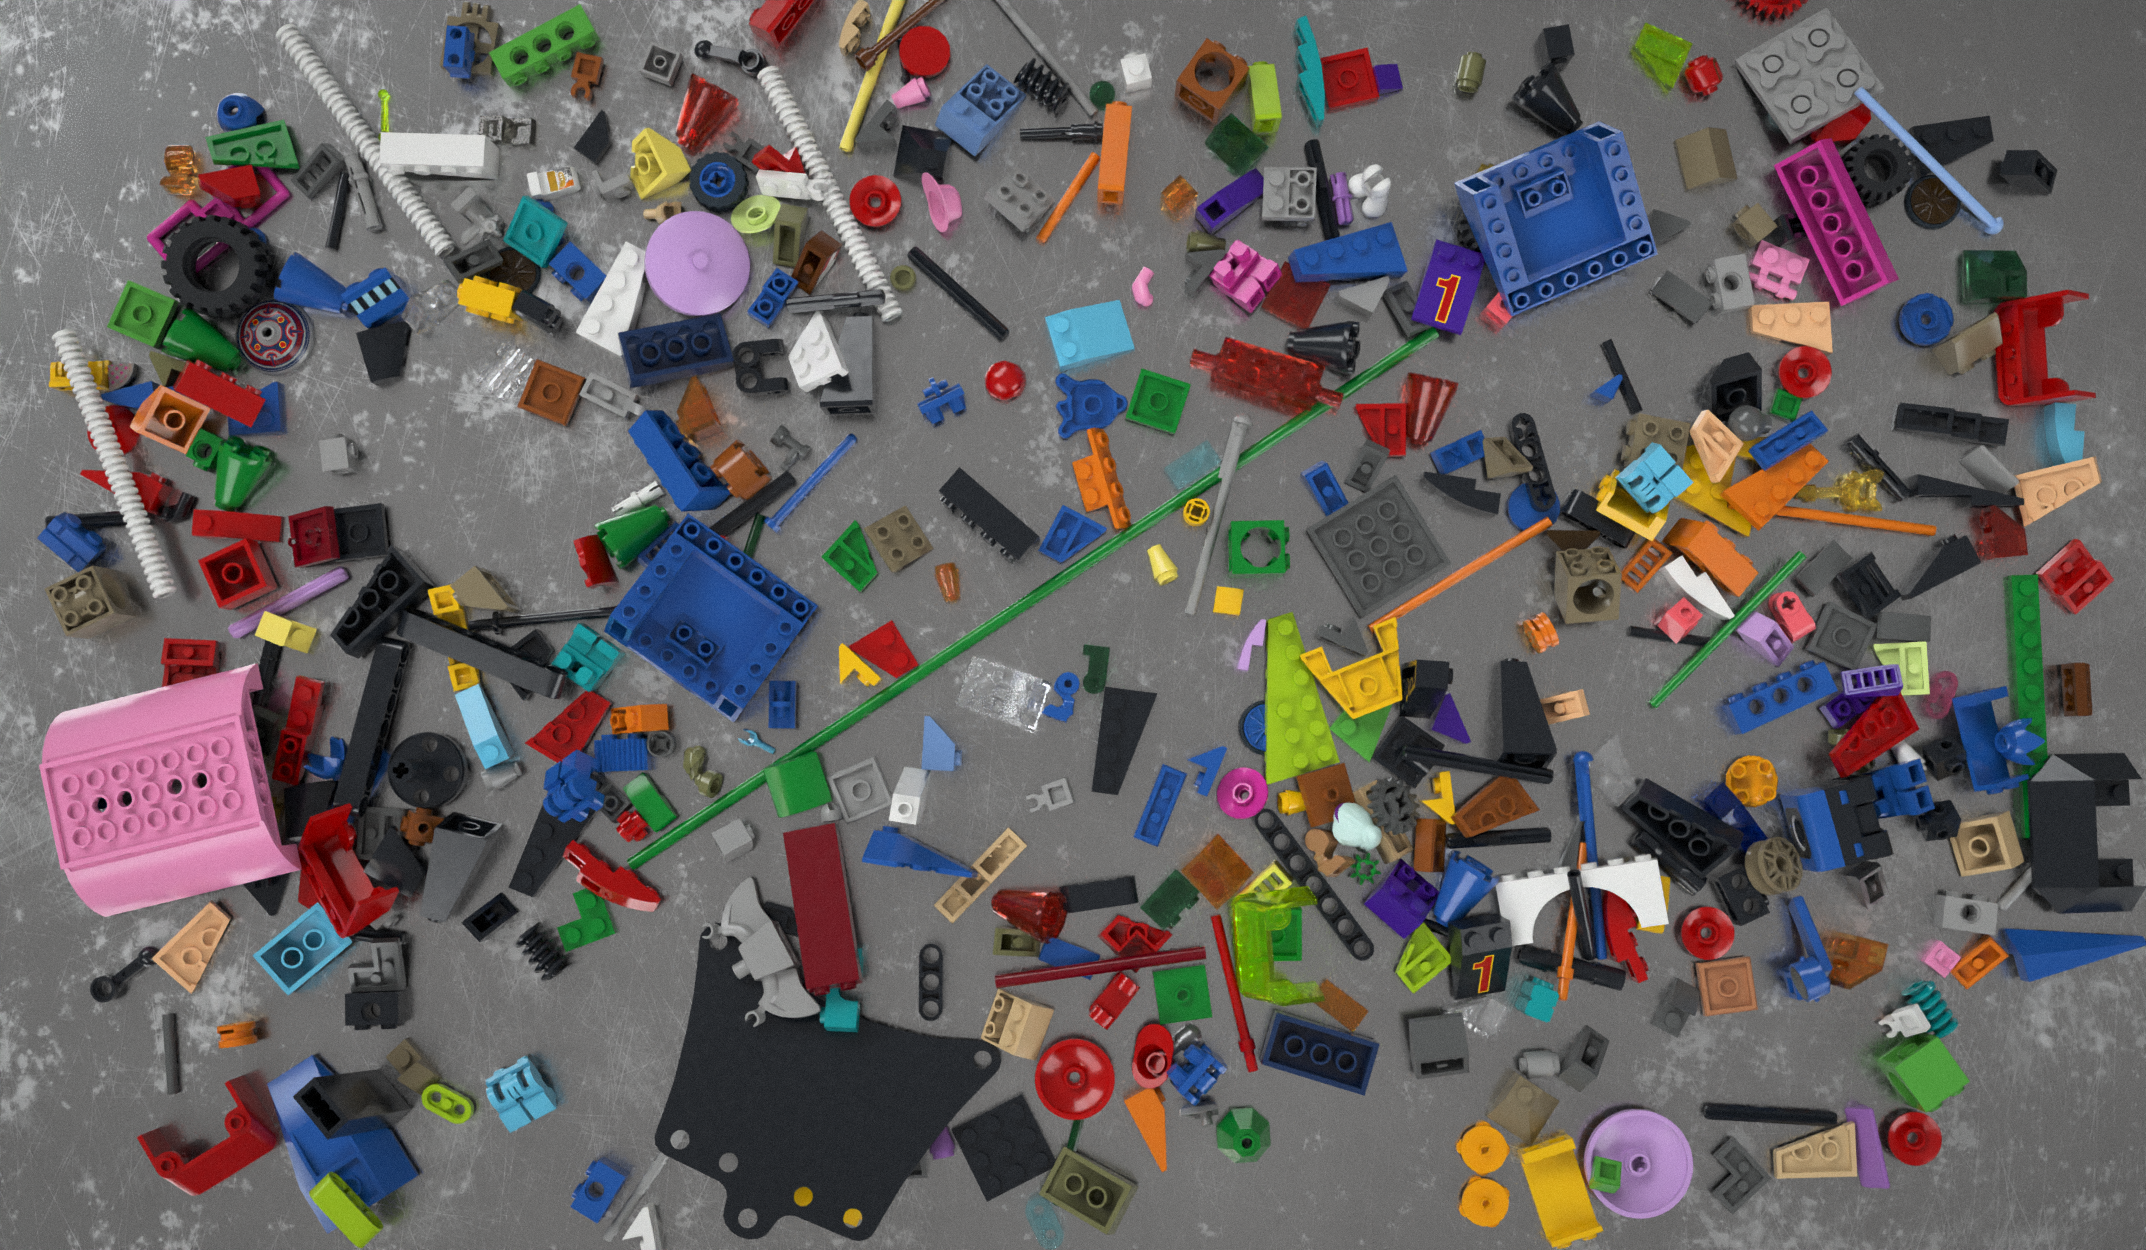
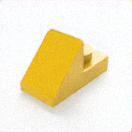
M842 643L839 646L840 684L843 685L857 670L859 674L856 677L868 687L872 684L874 687H877L883 679L847 645Z
M1450 771L1435 772L1436 778H1432L1434 794L1438 793V798L1419 800V802L1447 824H1455L1451 819V816L1455 813Z

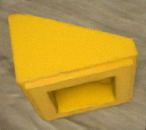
M1217 586L1213 612L1239 616L1244 589Z

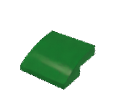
M815 751L792 760L785 759L762 768L779 818L797 814L832 801L817 752Z

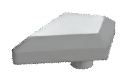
M1213 1101L1199 1102L1196 1106L1186 1104L1178 1110L1181 1117L1190 1120L1201 1119L1203 1127L1213 1125L1211 1116L1219 1115L1217 1103Z

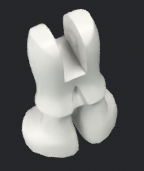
M1378 164L1368 166L1363 173L1354 175L1348 182L1349 194L1353 198L1368 196L1363 202L1361 209L1363 215L1368 219L1381 217L1388 205L1391 180L1389 177L1383 178L1381 175L1383 168Z

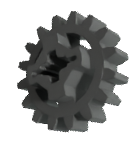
M1391 777L1378 781L1376 785L1370 788L1372 793L1368 794L1367 798L1372 803L1368 804L1367 808L1373 809L1374 813L1370 816L1371 818L1378 819L1377 827L1384 825L1385 833L1392 831L1393 835H1397L1400 833L1404 834L1417 825L1415 819L1419 818L1420 814L1416 812V809L1420 807V804L1414 802L1417 795L1410 794V785L1404 787L1403 780L1395 781V778Z

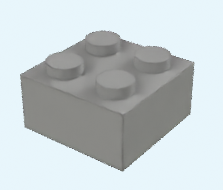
M651 41L639 72L644 77L672 87L683 56L681 52Z

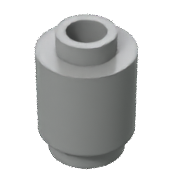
M1550 1050L1523 1052V1058H1519L1520 1073L1525 1074L1527 1079L1553 1077L1554 1074L1560 1072L1557 1052H1550Z

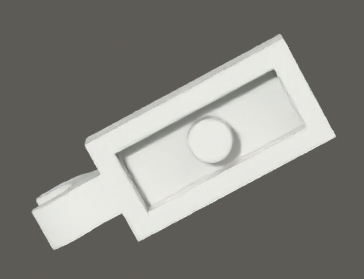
M759 169L756 175L761 193L765 196L806 200L812 198L813 200L821 201L824 198L821 190L828 189L825 180H809L807 174Z

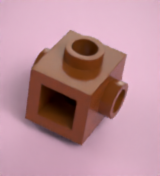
M416 807V811L408 810L407 816L402 817L400 831L403 832V836L406 839H409V844L425 846L426 842L432 843L435 827L444 818L441 815L432 814V809ZM423 824V827L418 829L419 825Z

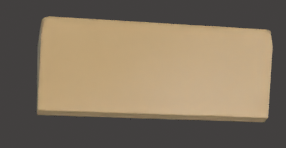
M1377 780L1353 792L1356 804L1362 806L1370 815L1374 812L1373 809L1367 808V805L1372 803L1367 798V795L1372 793L1370 788L1376 785ZM1372 818L1373 824L1376 825L1378 819ZM1384 825L1379 826L1382 838L1376 849L1385 864L1396 861L1414 850L1405 833L1393 835L1392 831L1385 833Z

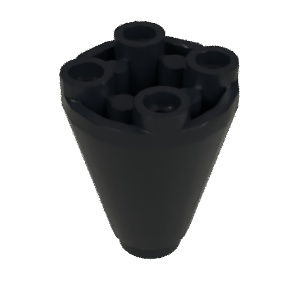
M1548 61L1540 68L1537 76L1529 75L1521 83L1522 88L1516 91L1511 98L1522 109L1556 131L1568 135L1575 132L1583 124V121L1580 119L1581 115L1558 69L1551 61Z
M1346 321L1297 329L1296 332L1290 331L1287 350L1294 353L1297 357L1344 374H1354L1356 367L1354 356H1359L1361 342L1356 340V337L1358 338L1360 322Z

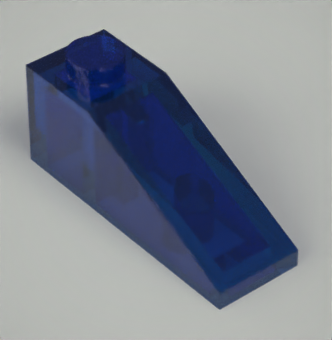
M1713 782L1695 799L1707 813L1744 833L1739 848L1745 854L1754 842L1768 839L1742 802L1723 782Z

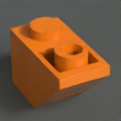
M667 704L612 708L610 717L612 734L669 730Z

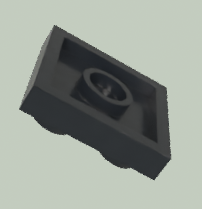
M378 503L334 509L340 558L334 559V561L341 562L383 557L388 554L386 553L388 550L384 504Z

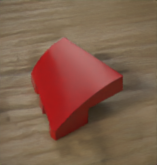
M598 535L585 536L573 541L579 557L580 567L588 577V579L584 580L587 588L594 589L601 585L612 586L619 582Z
M1118 915L1097 937L1121 958L1156 953L1172 934L1169 931L1152 928L1147 924L1137 923L1129 918ZM1132 969V971L1137 973L1139 969Z

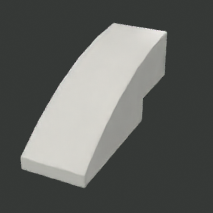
M1683 556L1676 557L1659 568V571L1668 583L1697 608L1721 620H1728L1734 617L1731 609L1707 573L1703 572L1695 575Z

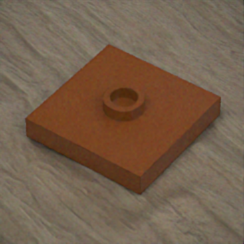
M536 359L517 407L567 427L586 378Z
M1345 763L1297 776L1310 827L1333 822L1335 808L1339 804L1356 803Z

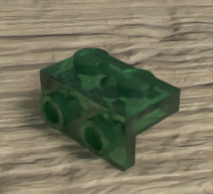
M1232 113L1213 128L1205 141V144L1241 177L1246 174L1251 165L1262 157L1269 148Z
M1175 869L1140 908L1163 931L1167 927L1172 929L1181 920L1179 914L1185 907L1190 910L1197 903L1199 898L1196 895L1200 891Z

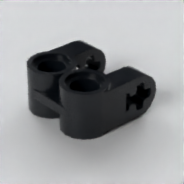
M782 339L741 342L735 346L733 358L736 384L743 395L757 397L789 392L788 378L763 379L761 357L784 354ZM745 351H751L754 353L753 359L747 363L740 360L741 354ZM751 376L757 379V383L753 388H745L743 386V381L747 377Z

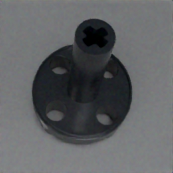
M422 732L409 736L397 745L388 762L387 773L392 790L402 801L413 807L428 809L448 804L459 795L469 778L467 760L461 747L454 740L440 733ZM432 737L437 741V747L434 751H430L427 746L429 739ZM453 767H456L459 771V777L456 781H452L449 777V772ZM423 789L429 794L428 801L425 804L419 799V794Z

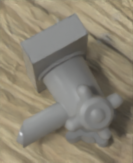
M470 186L450 204L463 217L469 218L474 223L462 234L461 244L466 246L478 234L483 235L485 239H489L491 236L501 238L503 236L501 226L504 224V220H499L498 215H493L483 204L485 201Z

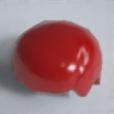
M1010 361L994 363L989 367L984 377L985 388L989 394L1000 400H1009L1020 396L1027 383L1025 372L1020 365Z

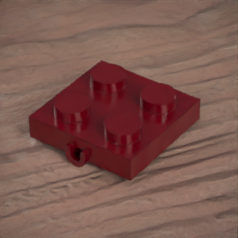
M324 506L288 516L291 537L288 538V545L293 550L295 567L303 568L340 558L333 506Z

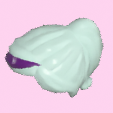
M1341 803L1335 808L1332 831L1334 837L1342 846L1358 847L1359 852L1366 853L1380 844L1382 838L1381 828L1373 824L1370 814L1362 806L1356 803Z

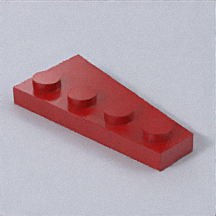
M1901 692L1898 696H1878L1829 753L1840 778L1848 777L1919 730Z

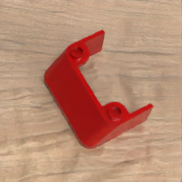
M2062 290L2005 301L1995 308L1994 312L1999 316L2003 344L1995 348L1997 352L1998 395L2002 403L2012 406L2048 405L2055 402L2067 403L2096 398V393L2069 390V385L2064 379H2048L2045 328L2056 326L2061 322L2064 316L2065 303L2089 299L2088 293Z
M350 803L311 816L297 847L302 871L335 931L341 938L354 935L390 911L399 893L397 887L385 890L382 886L374 888L367 874L363 872L364 869L352 849L354 839H356V831L347 822L352 809Z
M245 1075L225 1083L238 1106L225 1117L224 1124L230 1137L188 1163H185L178 1152L171 1150L159 1128L137 1137L157 1173L189 1195L197 1196L206 1192L274 1150L279 1144L280 1134Z

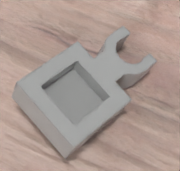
M1068 778L1041 786L1043 791L1041 795L1031 794L1025 796L1026 800L1036 798L1038 801L1037 807L1030 809L1031 813L1041 810L1046 804L1049 811H1053L1076 803Z

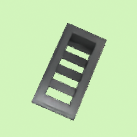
M321 143L290 181L308 199H311L346 165L343 155L332 144ZM327 155L333 160L332 162L326 158ZM321 162L326 167V170L324 171L318 163ZM312 169L320 176L318 179L310 172ZM305 176L313 183L311 187L303 180Z

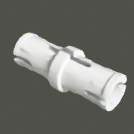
M655 480L640 491H633L630 493L631 496L611 507V509L616 513L615 516L623 515L645 508V505L665 493L661 489L660 484Z

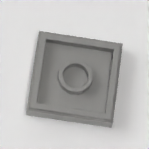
M876 756L826 776L846 825L891 807L893 797Z

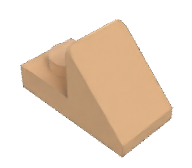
M1583 689L1540 699L1548 725L1590 715Z

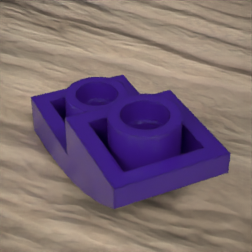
M1863 678L1865 687H1869L1867 678ZM1857 682L1853 683L1854 689L1858 688ZM1841 691L1819 708L1833 729H1837L1858 713L1868 709L1878 696L1845 698L1844 692Z

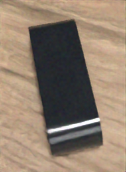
M1573 489L1560 513L1589 531H1600L1601 538L1617 547L1627 549L1636 532L1596 511L1598 500L1583 491Z
M1135 876L1059 887L1063 914L1139 902Z
M928 942L919 953V1014L926 1021L937 1020L944 1010L945 953L943 947L937 942ZM932 947L939 952L938 960L932 962L926 959L925 950ZM929 974L937 976L939 980L938 986L929 988L925 984V977ZM928 1001L937 1003L938 1013L928 1014L924 1008L925 1003Z

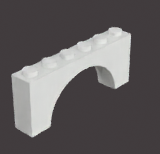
M1651 854L1634 856L1635 861L1624 862V858L1607 860L1608 865L1597 866V862L1580 864L1581 869H1576L1581 872L1583 887L1605 889L1623 898L1634 909L1641 928L1669 924L1657 858H1651ZM1570 866L1554 868V873L1544 874L1543 870L1527 872L1528 877L1517 878L1516 874L1501 876V881H1498L1496 884V891L1501 916L1510 920L1512 946L1534 942V925L1542 907L1556 895L1570 890L1567 877Z

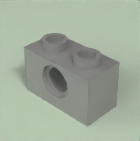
M1745 254L1717 258L1707 264L1706 279L1712 286L1711 302L1712 307L1716 308L1717 315L1748 310L1755 305ZM1724 279L1732 282L1733 290L1725 288Z
M1946 891V896L1936 894L1932 926L1995 935L1999 904L1989 902V897L1973 894L1971 900L1964 899L1963 893ZM1967 905L1969 915L1964 919L1962 909Z

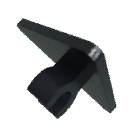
M291 872L244 883L243 885L270 916H275Z

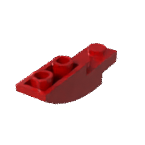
M301 675L296 677L287 724L281 730L272 779L299 785L305 771L304 766L308 764V754L312 752L324 705L321 704L325 685L324 681Z
M574 840L566 846L563 857L579 870L576 881L586 889L612 903L627 908L654 912L661 901L658 893L652 887H646L642 884L634 872L628 869L625 870L620 866L613 873L606 862L597 860L591 855L590 850L584 844H578Z
M1602 889L1605 938L1612 960L1618 963L1624 960L1632 981L1641 983L1648 980L1646 974L1649 971L1647 963L1642 956H1638L1635 949L1638 943L1634 934L1628 932V929L1637 926L1635 922L1637 914L1623 898L1613 892Z

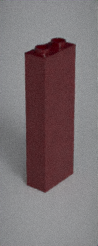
M835 823L784 832L783 837L806 989L810 993L814 992L815 996L829 994L830 989L840 987L841 991L857 988L856 984L863 983L839 828Z

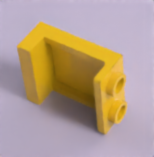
M1614 469L1611 475L1606 474L1599 484L1598 488L1600 490L1596 496V500H1598L1596 511L1653 541L1667 520L1670 501L1660 511L1656 513L1649 511L1646 513L1625 489L1616 485L1617 480L1615 477L1619 475L1620 471Z

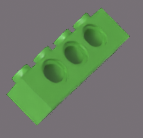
M579 4L490 51L489 54L509 87L512 85L518 86L523 84L527 77L535 73L540 74L547 71L550 65L558 61L568 60L574 52L592 47L595 41L600 38L585 10ZM567 32H574L571 39L563 40ZM551 44V48L547 52H541L543 45ZM522 56H528L526 63L518 64V60Z

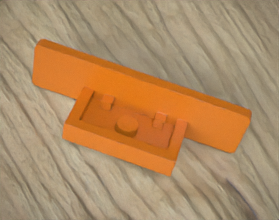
M1087 429L1093 455L1072 462L1086 512H1092L1108 506L1114 528L1116 530L1126 529L1131 526V514L1125 505L1123 487L1116 473V462L1111 456L1108 446L1109 438L1104 429Z

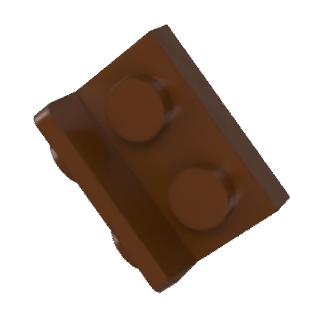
M2085 662L2061 664L2064 717L2091 716L2090 665Z

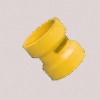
M1199 498L1188 501L1183 509L1185 522L1193 527L1202 526L1210 514L1209 505L1206 501Z

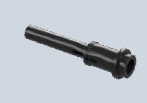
M1097 121L1094 124H1071V127L1020 129V139L1072 137V141L1095 139V142H1098V139H1103V123H1098Z

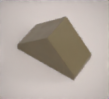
M1506 437L1484 438L1483 449L1488 479L1511 477L1532 471L1533 466Z

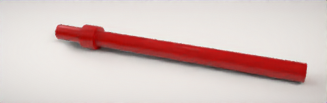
M1221 914L1211 916V921L1239 1032L1240 1041H1238L1240 1052L1244 1053L1248 1072H1254L1258 1070L1254 1054L1256 1046L1254 1038L1250 1037Z

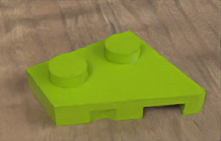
M1424 922L1413 931L1395 970V973L1413 994L1451 963L1450 954Z

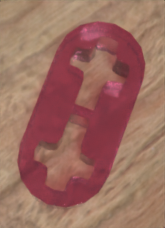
M1940 671L1932 675L1929 681L1930 694L1924 696L1921 710L1925 717L1941 719L1948 714L1952 698H1954L1958 687V679L1955 674L1950 671ZM1946 677V682L1949 683V687H1943L1942 689V684L1939 683V679H1944ZM1937 702V706L1941 709L1940 712H1934L1933 714L1934 709L1930 707V704Z

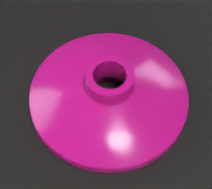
M1243 767L1230 771L1223 777L1217 790V800L1220 808L1228 816L1235 819L1253 817L1263 809L1268 799L1266 780L1258 771L1251 768ZM1249 792L1248 798L1242 800L1243 793Z

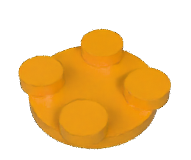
M1486 1121L1478 1122L1475 1127L1468 1130L1463 1138L1456 1143V1150L1461 1155L1465 1164L1481 1176H1485L1501 1167L1510 1152V1147L1503 1135Z
M1477 1175L1472 1176L1462 1194L1461 1203L1458 1208L1459 1212L1476 1225L1496 1227L1508 1211L1509 1190L1494 1180L1481 1178Z

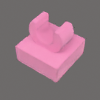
M1936 940L1921 961L1940 977L1946 978L1961 957L1942 941Z

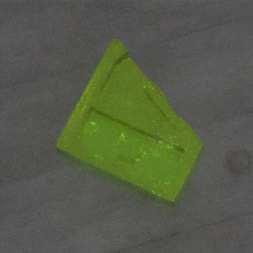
M1645 22L1633 50L1663 86L1671 91L1693 43Z

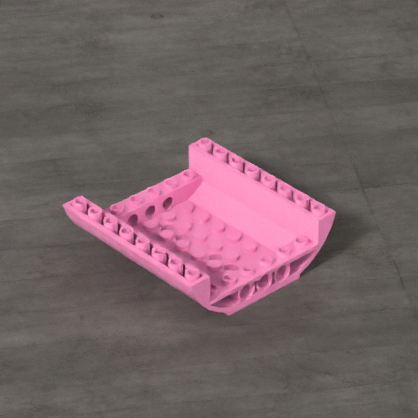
M258 664L62 712L50 725L44 741L42 764L39 767L61 870L65 871L77 895L94 912L107 917L302 870L297 844L283 846L281 844L249 694L250 692L263 689ZM200 773H204L207 777V784L203 788L197 782ZM176 779L182 783V790L178 794L172 788V784ZM126 791L132 796V802L129 806H126L122 799ZM100 798H104L107 802V808L104 812H101L98 808Z

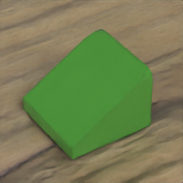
M1595 1156L1589 1188L1613 1194L1616 1193L1621 1184L1622 1162Z

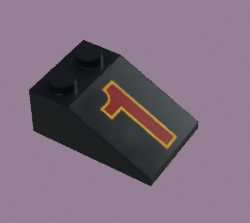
M1495 913L1448 922L1454 999L1459 1000L1505 991L1512 951L1510 920Z

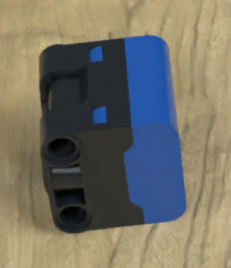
M1853 774L1848 777H1838L1828 782L1780 794L1793 845L1799 853L1803 870L1823 872L1894 854L1888 832L1880 828L1874 803L1872 802L1878 799L1872 775Z

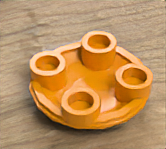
M1747 755L1737 759L1730 765L1726 774L1725 785L1728 794L1736 803L1744 807H1758L1766 804L1768 801H1772L1776 797L1778 776L1773 764L1769 760L1760 756Z

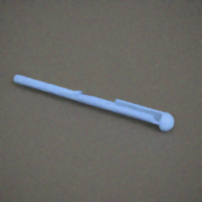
M1863 87L1856 90L1854 95L1987 226L1984 230L1986 233L1993 235L2002 230L2004 222L2001 217L1994 218Z

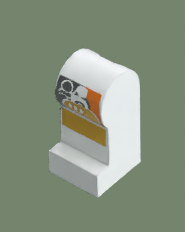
M563 167L555 171L550 170L542 173H537L536 171L526 174L531 196L534 200L543 199V201L575 193L581 189L575 167Z

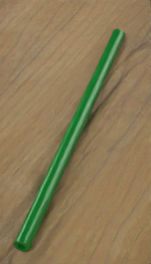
M1798 551L1649 703L1657 709L1807 557L1801 551Z

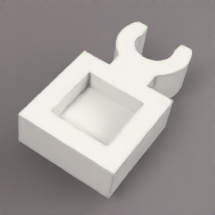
M1917 1003L1896 1009L1891 1015L1884 1016L1879 1022L1880 1025L1888 1024L1891 1026L1892 1029L1886 1034L1888 1038L1895 1037L1900 1031L1904 1037L1927 1032L1931 1027Z

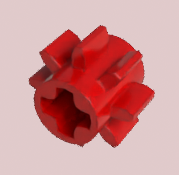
M637 810L632 814L629 811H625L616 819L620 823L616 830L627 842L633 839L636 842L641 841L648 834L644 829L648 826V823Z

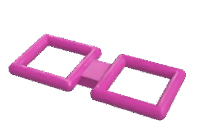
M231 165V166H229L227 169L236 168V167H241V166H233V165ZM256 167L277 193L246 219L236 208L212 196L214 199L203 208L195 200L191 199L147 235V240L159 255L166 260L167 254L162 253L165 244L160 238L191 212L195 217L201 216L205 218L207 215L224 216L248 226V228H252L286 200L290 192L269 167ZM217 242L201 255L196 261V274L230 245Z

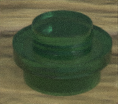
M1098 81L1090 88V100L1098 107H1106V104H1111L1114 101L1115 89L1107 81Z

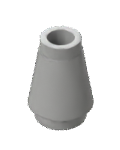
M517 760L494 765L480 772L488 792L491 790L497 791L518 778V776L523 775Z

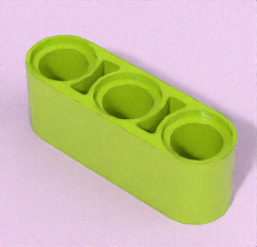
M329 1172L309 1191V1195L316 1205L357 1247L363 1248L383 1229L381 1220L336 1173Z

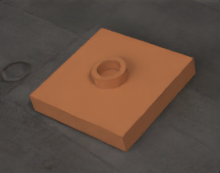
M1750 956L1695 963L1703 1016L1758 1010Z

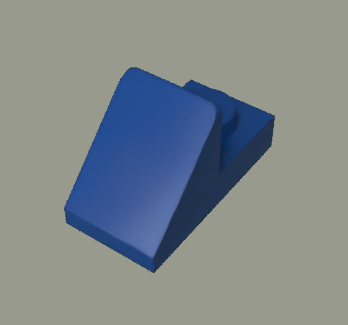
M1220 746L1187 759L1206 768L1205 772L1200 771L1194 783V786L1198 787L1196 793L1208 796L1226 753V747Z

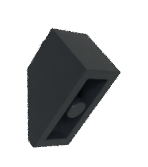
M2007 150L2005 158L2000 164V175L2011 185L2044 194H2051L2057 169L2038 150Z

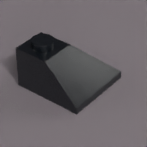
M902 125L893 176L922 181V174L927 172L936 180L937 184H945L953 139L944 132Z
M1749 352L1724 359L1709 380L1710 412L1721 422L1727 421L1733 410L1743 405H1750L1762 411V369Z

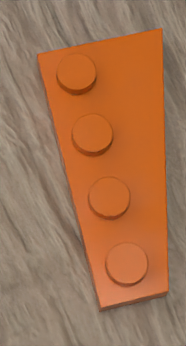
M1809 444L1768 470L1764 471L1762 469L1720 493V496L1759 531L1829 460L1814 446Z

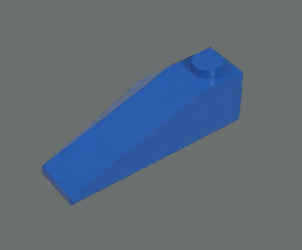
M883 826V830H874L862 858L864 863L890 867L907 866L912 870L918 871L932 870L940 874L968 878L978 877L977 871L907 834L898 833L899 828Z

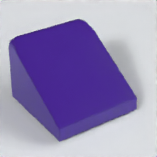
M1397 64L1373 66L1379 95L1403 90Z

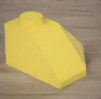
M645 128L632 141L631 152L635 153V166L631 167L630 178L641 200L679 183L691 171L681 148L654 130Z

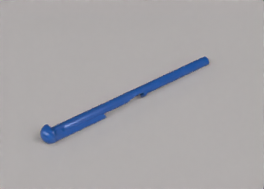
M1579 751L1573 757L1580 821H1584L1588 863L1597 862V866H1599L1589 761L1594 759L1589 752ZM1590 887L1596 955L1598 960L1607 959L1601 888Z

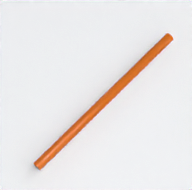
M1728 503V509H1734V508ZM1785 505L1775 514L1929 536L1936 534V526Z
M1545 517L1370 623L1367 625L1369 630L1374 634V625L1396 617V620L1551 527L1553 525L1551 520Z

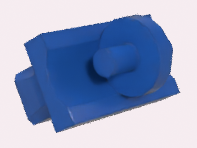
M933 377L928 379L931 386L922 391L925 397L934 393L935 395L917 403L921 413H925L932 424L944 418L939 406L947 402L953 413L966 408L962 396L965 393L959 383L940 392V390L949 385L946 379L936 383Z
M769 681L768 728L796 729L797 681Z

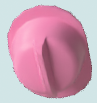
M924 172L922 174V185L928 201L932 222L937 230L945 232L948 229L949 223L960 218L962 215L959 192L949 184L938 185L929 173Z

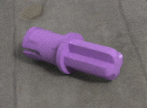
M1337 172L1335 173L1336 177L1334 174L1330 175L1334 195L1332 201L1336 206L1338 223L1340 225H1349L1354 220L1350 202L1352 195L1349 194L1346 173Z

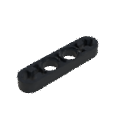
M1519 413L1512 419L1509 425L1514 447L1531 463L1533 469H1539L1543 474L1542 480L1534 481L1530 478L1529 472L1522 473L1532 508L1538 512H1547L1555 504L1556 494L1535 421L1529 414ZM1519 421H1522V424L1528 425L1525 429L1526 438L1521 441L1519 439H1522L1524 434L1521 428L1516 427ZM1530 444L1534 446L1536 454L1532 457L1526 456L1522 452L1523 445ZM1544 484L1546 486H1544L1541 491L1543 497L1549 498L1546 505H1544L1542 501H1537V499L1540 496V490L1538 487H1541Z

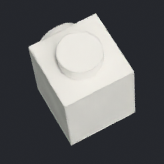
M1138 52L1125 55L1124 59L1120 60V72L1126 93L1150 88L1152 76L1146 53L1139 55Z

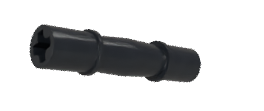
M1526 944L1519 946L1516 964L1542 970L1544 973L1550 971L1557 974L1558 967L1561 966L1562 954L1552 953L1551 949L1546 950ZM1573 957L1572 969H1574V979L1588 981L1591 985H1599L1618 991L1622 990L1626 978L1625 970L1603 965L1600 962H1595L1594 964Z

